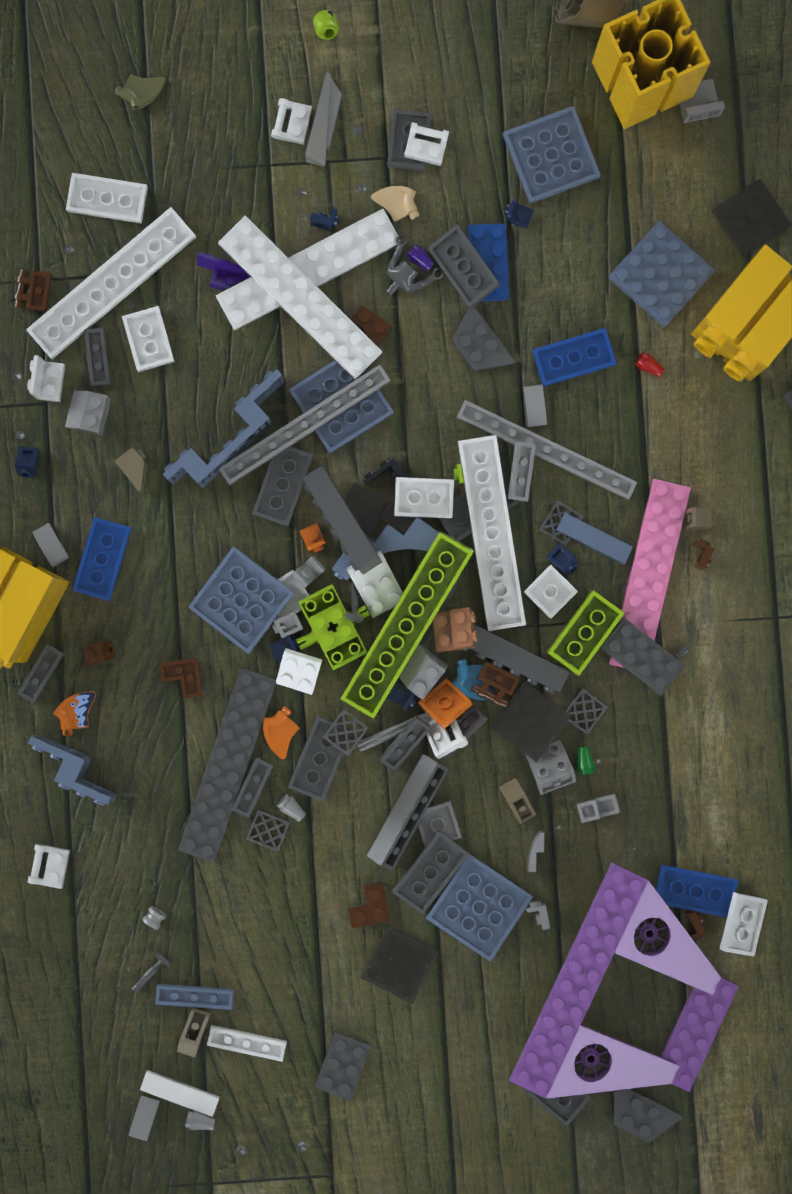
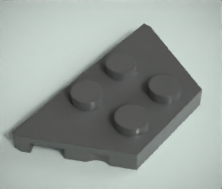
M468 307L452 339V343L472 370L475 372L487 368L492 369L515 364L514 359L476 308L470 309Z
M633 1089L614 1091L613 1124L648 1143L682 1118L680 1113Z

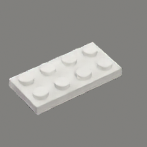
M72 173L66 211L142 224L148 186L147 184Z

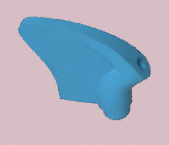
M466 659L458 660L457 676L452 684L468 698L489 700L485 697L480 698L477 696V693L471 691L473 684L481 687L483 683L476 679L483 665H467ZM489 686L487 690L493 693L492 689Z

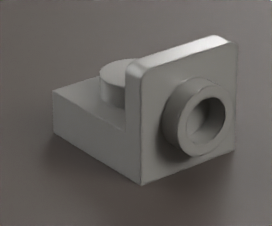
M311 556L291 575L305 589L325 571V567L315 556Z
M295 610L277 617L274 623H272L275 633H280L282 638L303 629Z
M540 900L530 902V905L526 907L527 913L538 911L539 913L535 914L537 925H541L542 930L550 929L545 902L541 903Z

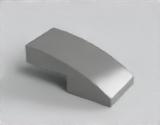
M543 385L523 387L527 426L547 425Z
M50 523L32 532L52 567L69 558Z
M615 793L576 804L581 823L620 813Z
M538 831L531 844L527 860L528 872H536V852H544L543 831Z
M141 1095L128 1136L148 1141L160 1101Z

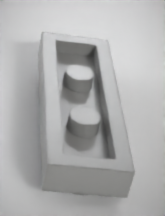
M515 442L508 499L528 502L535 444Z

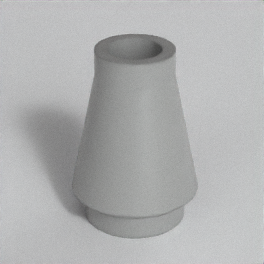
M288 794L277 804L280 808L279 811L296 819L298 822L306 815L293 796Z
M195 1110L193 1112L188 1111L185 1127L189 1128V1130H213L215 1118L208 1117Z

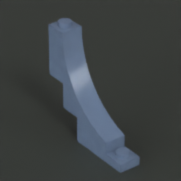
M417 517L404 535L388 524L375 542L370 538L368 539L376 552L381 550L382 554L403 549L428 551L439 532ZM343 553L332 568L335 571L334 575L342 581L351 578L346 569L352 566L350 564L352 560L350 555L346 556Z

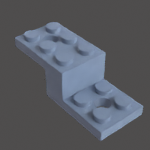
M42 735L30 737L28 744L33 745V750L41 753L43 751L51 753L50 757L59 761L63 759L54 779L55 782L59 783V787L65 790L71 788L76 791L77 795L84 798L89 796L94 799L93 802L102 806L115 801L118 794L83 779L92 757Z

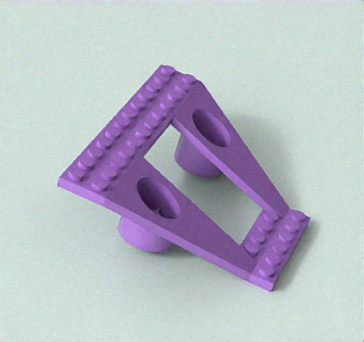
M611 862L509 1080L546 1099L673 1084L690 1092L739 986L720 977L647 879ZM653 918L651 923L646 922L645 919ZM657 918L662 919L665 925L656 927L654 924ZM636 928H637L639 934L634 935V934H635V930H636ZM666 929L665 937L658 936V931ZM641 938L642 942L639 948L635 946L634 939ZM657 938L662 940V943L655 948L653 942ZM645 943H651L652 949L643 950ZM614 953L693 986L663 1050L662 1057L581 1025ZM598 1044L607 1048L599 1052L596 1050ZM579 1053L581 1055V1058L575 1060L577 1054ZM608 1053L606 1063L601 1061L600 1056ZM582 1062L584 1066L580 1072L574 1065ZM599 1063L604 1065L601 1070L596 1072L595 1067ZM587 1067L593 1068L594 1073L586 1074L585 1071Z

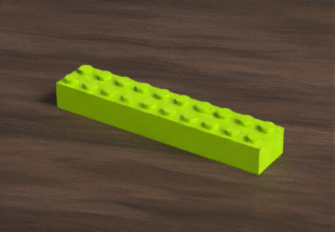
M442 531L439 532L343 693L341 700L374 719L474 550Z

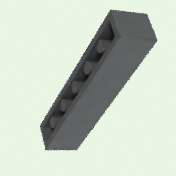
M322 465L303 477L306 483L303 486L309 496L311 494L314 496V505L318 510L322 509L324 513L322 515L323 520L327 525L331 524L333 527L331 533L336 540L340 539L343 545L340 547L346 556L350 555L352 558L350 564L354 570H359L364 575L381 564L382 560Z
M473 624L474 631H477L478 642H475V648L468 649L475 651V656L483 660L487 657L493 660V665L501 669L505 666L510 669L509 673L517 677L521 674L527 677V682L535 686L539 683L545 686L543 690L551 694L555 692L560 693L570 673L569 671Z
M424 754L422 755L367 854L370 859L382 867L394 870L449 768Z

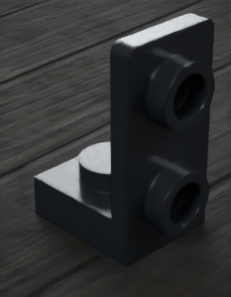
M393 458L392 460L386 459L379 465L381 468L376 472L374 470L369 472L365 476L366 480L363 482L365 486L369 485L388 469L392 470L390 474L395 481L396 477L408 478V476Z

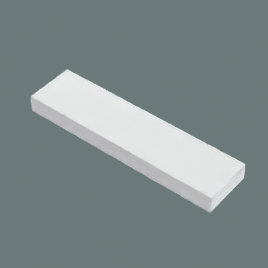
M211 1025L207 1046L283 1062L287 1044L285 1040Z
M150 1070L146 1071L140 1088L141 1091L213 1117L220 1096Z

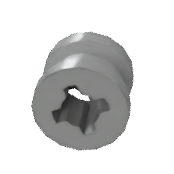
M150 906L148 909L149 913L143 917L142 921L151 928L158 930L160 922L167 915L160 909Z

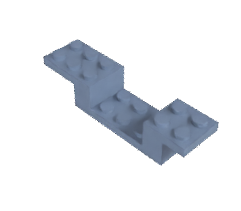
M277 369L274 372H268L260 385H254L246 398L242 397L236 402V407L234 408L236 413L249 427H243L237 433L238 437L225 443L222 447L223 451L219 454L215 453L209 458L208 461L210 463L206 465L192 448L189 450L185 449L178 456L179 460L175 463L171 462L165 467L163 476L174 484L187 472L204 488L220 473V467L236 458L272 425L270 418L261 410L259 405L285 382L282 374Z

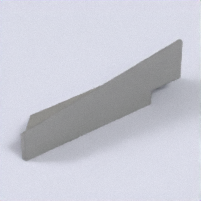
M328 72L325 75L305 153L307 163L325 166L326 150H330L342 98L341 92Z

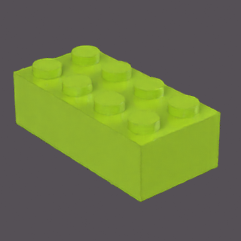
M594 590L590 591L546 654L576 676H580L625 613Z

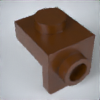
M696 540L692 545L702 551L694 568L704 570L705 567L708 568L713 560L711 555L714 548L710 547L711 544L705 540Z
M110 640L82 649L87 667L116 658Z
M688 910L685 914L693 928L688 934L695 942L705 934L701 925L704 921L699 912L695 913Z

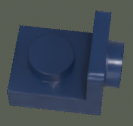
M513 199L511 204H507L504 215H507L506 222L527 229L534 209L517 204V200Z
M333 208L330 218L324 213L317 212L316 214L312 212L310 225L332 232L334 226L337 227L340 220L337 209Z
M19 446L15 461L18 476L24 478L37 477L36 465L40 453L38 448Z
M560 543L546 557L566 577L574 573L579 565L576 557Z
M290 635L269 645L278 663L282 661L286 648L299 652L297 649L299 644L296 638H291Z
M395 682L387 696V699L406 710L408 706L412 708L417 700L413 692L398 682Z

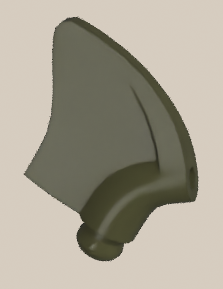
M130 74L125 86L116 87L115 94L120 96L121 99L130 102L133 110H138L146 107L158 97L165 86L166 80L164 77L141 78Z

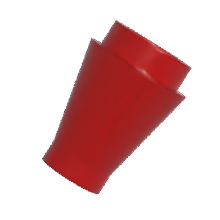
M642 352L635 362L638 369L656 377H660L665 369L650 353Z

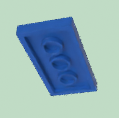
M506 223L468 225L469 241L501 284V286L481 301L509 300Z
M606 328L532 350L543 387L616 366L617 364Z
M94 517L72 591L111 601L132 530L131 527Z
M661 864L656 891L667 906L727 917L733 892L736 893L738 879Z

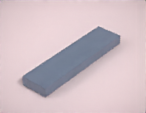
M567 513L563 514L556 528V531L623 565L626 563L633 548Z
M171 984L156 985V1005L233 1010L234 989Z

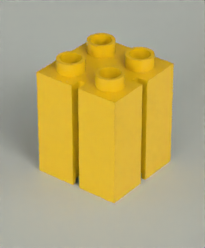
M656 0L643 6L640 16H638V11L634 10L603 26L592 64L606 93L612 91L609 99L624 129L656 115L658 109L663 112L693 98L711 63L696 31H691L688 34L692 23L681 0Z
M766 244L746 265L691 333L697 339L693 343L694 347L709 358H712L714 354L717 356L719 354L724 357L723 361L726 362V365L723 367L724 371L739 382L744 378L751 381L764 371L792 338V276L788 274L792 269V265Z
M0 546V669L2 666L11 669L13 663L28 662L70 581L39 565L37 568L33 567V562L3 546Z

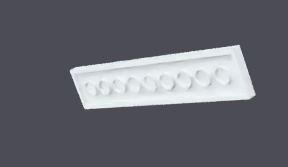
M170 207L26 330L53 360L80 337L84 330L93 326L192 242L196 235Z
M381 209L294 254L289 259L319 287L397 246L396 238L398 235L384 209ZM252 277L216 295L234 331L281 307Z
M246 216L218 242L355 380L382 354V351Z
M493 435L458 441L487 631L524 626L526 621L497 437Z

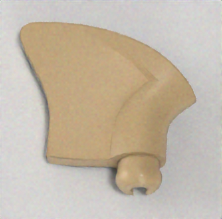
M386 187L371 195V199L390 213L394 222L406 216H409L411 220L419 217L418 208L414 202L416 191L408 187Z

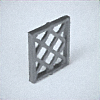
M557 500L539 530L566 546L571 538H566V535L563 534L564 541H561L556 537V535L562 533H555L554 526L558 525L559 522L553 524L552 517L559 516L560 521L562 514L567 513L570 515V512L578 515L577 519L582 521L584 516ZM559 505L565 507L567 511L560 512ZM556 507L558 513L552 514ZM550 519L551 524L544 526L547 520ZM552 527L553 534L545 531V528Z
M582 688L562 716L571 722L573 726L588 735L608 707L599 701L597 697ZM584 694H588L591 700L585 701ZM581 695L582 701L576 702ZM592 702L593 709L586 710L585 703ZM594 702L600 703L602 708L595 709ZM576 704H583V711H576ZM573 706L574 712H568ZM596 711H601L598 717H596ZM586 712H593L594 719H587ZM584 713L585 720L578 721L577 714ZM574 714L575 721L570 720L568 715ZM594 721L588 728V722ZM585 722L586 729H582L578 723Z
M343 709L323 738L349 756L369 728ZM345 714L349 715L352 721L345 722ZM342 716L343 722L336 723ZM358 722L359 724H361L363 726V729L356 730L355 723ZM353 723L354 730L347 731L346 724ZM336 725H343L344 732L337 733ZM334 726L335 733L328 734ZM363 731L360 737L357 738V732ZM354 733L355 740L348 741L347 734ZM345 734L346 741L339 742L338 735ZM335 735L336 743L329 740L328 736ZM355 742L352 748L349 749V743ZM339 744H346L347 751L340 748Z
M257 810L246 840L279 852L290 822ZM260 815L262 822L256 824V818ZM263 815H266L271 818L265 820ZM275 819L284 823L277 825ZM273 820L275 827L269 829L266 822ZM264 824L266 831L260 833L257 826ZM285 825V831L281 834L279 827ZM255 828L257 834L251 837V831ZM277 829L279 835L272 838L270 831ZM268 833L270 839L263 841L261 835ZM259 836L261 842L254 840V838ZM280 838V844L276 847L274 840ZM272 842L274 847L269 846L266 843Z

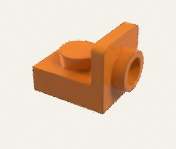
M317 523L300 530L309 552L317 553L324 549L323 546L326 545V542Z

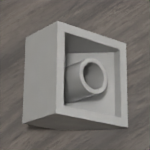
M74 390L65 427L103 436L111 399L107 395Z
M419 643L399 678L411 692L423 700L444 674L448 664Z

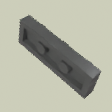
M105 329L84 330L91 387L111 385Z
M46 644L19 690L18 695L35 704L65 653Z
M473 705L457 723L462 735L468 740L488 719ZM449 728L447 732L452 742L456 738L452 728ZM456 750L443 757L447 760Z
M415 715L379 758L380 762L396 771L431 730V726Z
M256 757L232 811L250 818L274 767L273 764Z

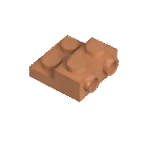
M466 607L436 614L433 619L436 652L476 647L475 642H478V635L473 627V623H476L474 611Z

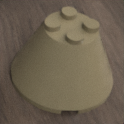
M558 0L555 7L558 10V16L555 15V20L563 25L603 28L604 24L620 17L619 14L627 6L629 0Z

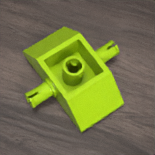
M333 584L298 601L312 628L311 633L296 639L298 644L306 641L299 646L301 650L317 642V644H320L333 670L368 653L354 627L355 621L348 620L345 617V614L349 613V611H346ZM365 604L357 609V615L363 618L370 616L368 611L360 614L367 609ZM330 623L338 624L335 633L332 630H328Z

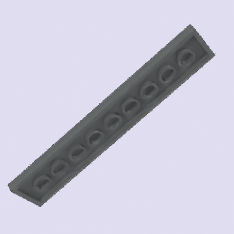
M244 668L240 669L178 851L213 863L215 862L232 814V808L240 791L264 717L267 713L276 686V679Z

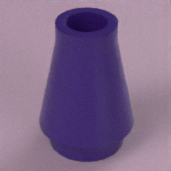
M417 244L406 255L409 261L425 269L427 272L435 264L422 246L419 247Z

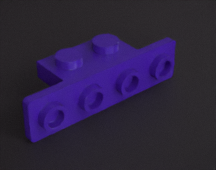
M198 254L197 265L214 271L209 286L211 288L225 291L251 277L240 265L231 263L229 260H222L210 254Z

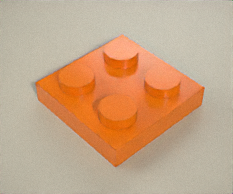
M447 678L428 693L423 700L421 699L418 702L419 706L443 729L473 705L471 700Z

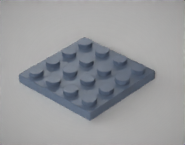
M574 106L507 130L502 134L529 204L596 180L601 176Z
M658 221L608 276V279L665 328L716 270L662 222Z
M334 360L290 388L289 391L302 412L305 413L355 381V379ZM365 370L358 378L366 374L368 371ZM378 389L316 429L315 432L329 454L393 415L394 412Z
M233 546L188 608L247 654H250L295 592L237 547Z
M469 854L426 916V919L491 962L533 896Z

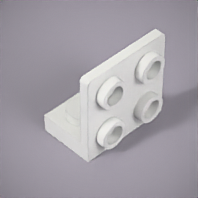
M34 355V360L30 362L32 375L27 383L29 393L38 400L61 403L65 364L46 362L41 357Z

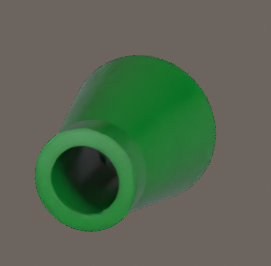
M589 747L578 748L577 771H579V775L595 774L594 769L596 767Z

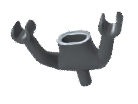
M399 235L396 238L398 246L387 269L388 276L393 280V283L386 290L391 296L399 287L410 293L424 288L436 279L442 280L445 277V273H443L438 278L436 272L439 268H436L430 276L413 283L419 273L405 260L397 266L404 247L409 243V240H406L404 244L399 242L403 235Z

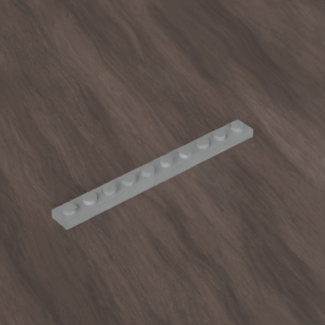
M378 365L220 467V472L229 485L233 484L385 386L391 380L382 366Z
M466 400L457 415V419L486 433L496 435L497 438L514 446L515 442L518 441L535 444V456L627 500L630 499L637 484L636 481Z

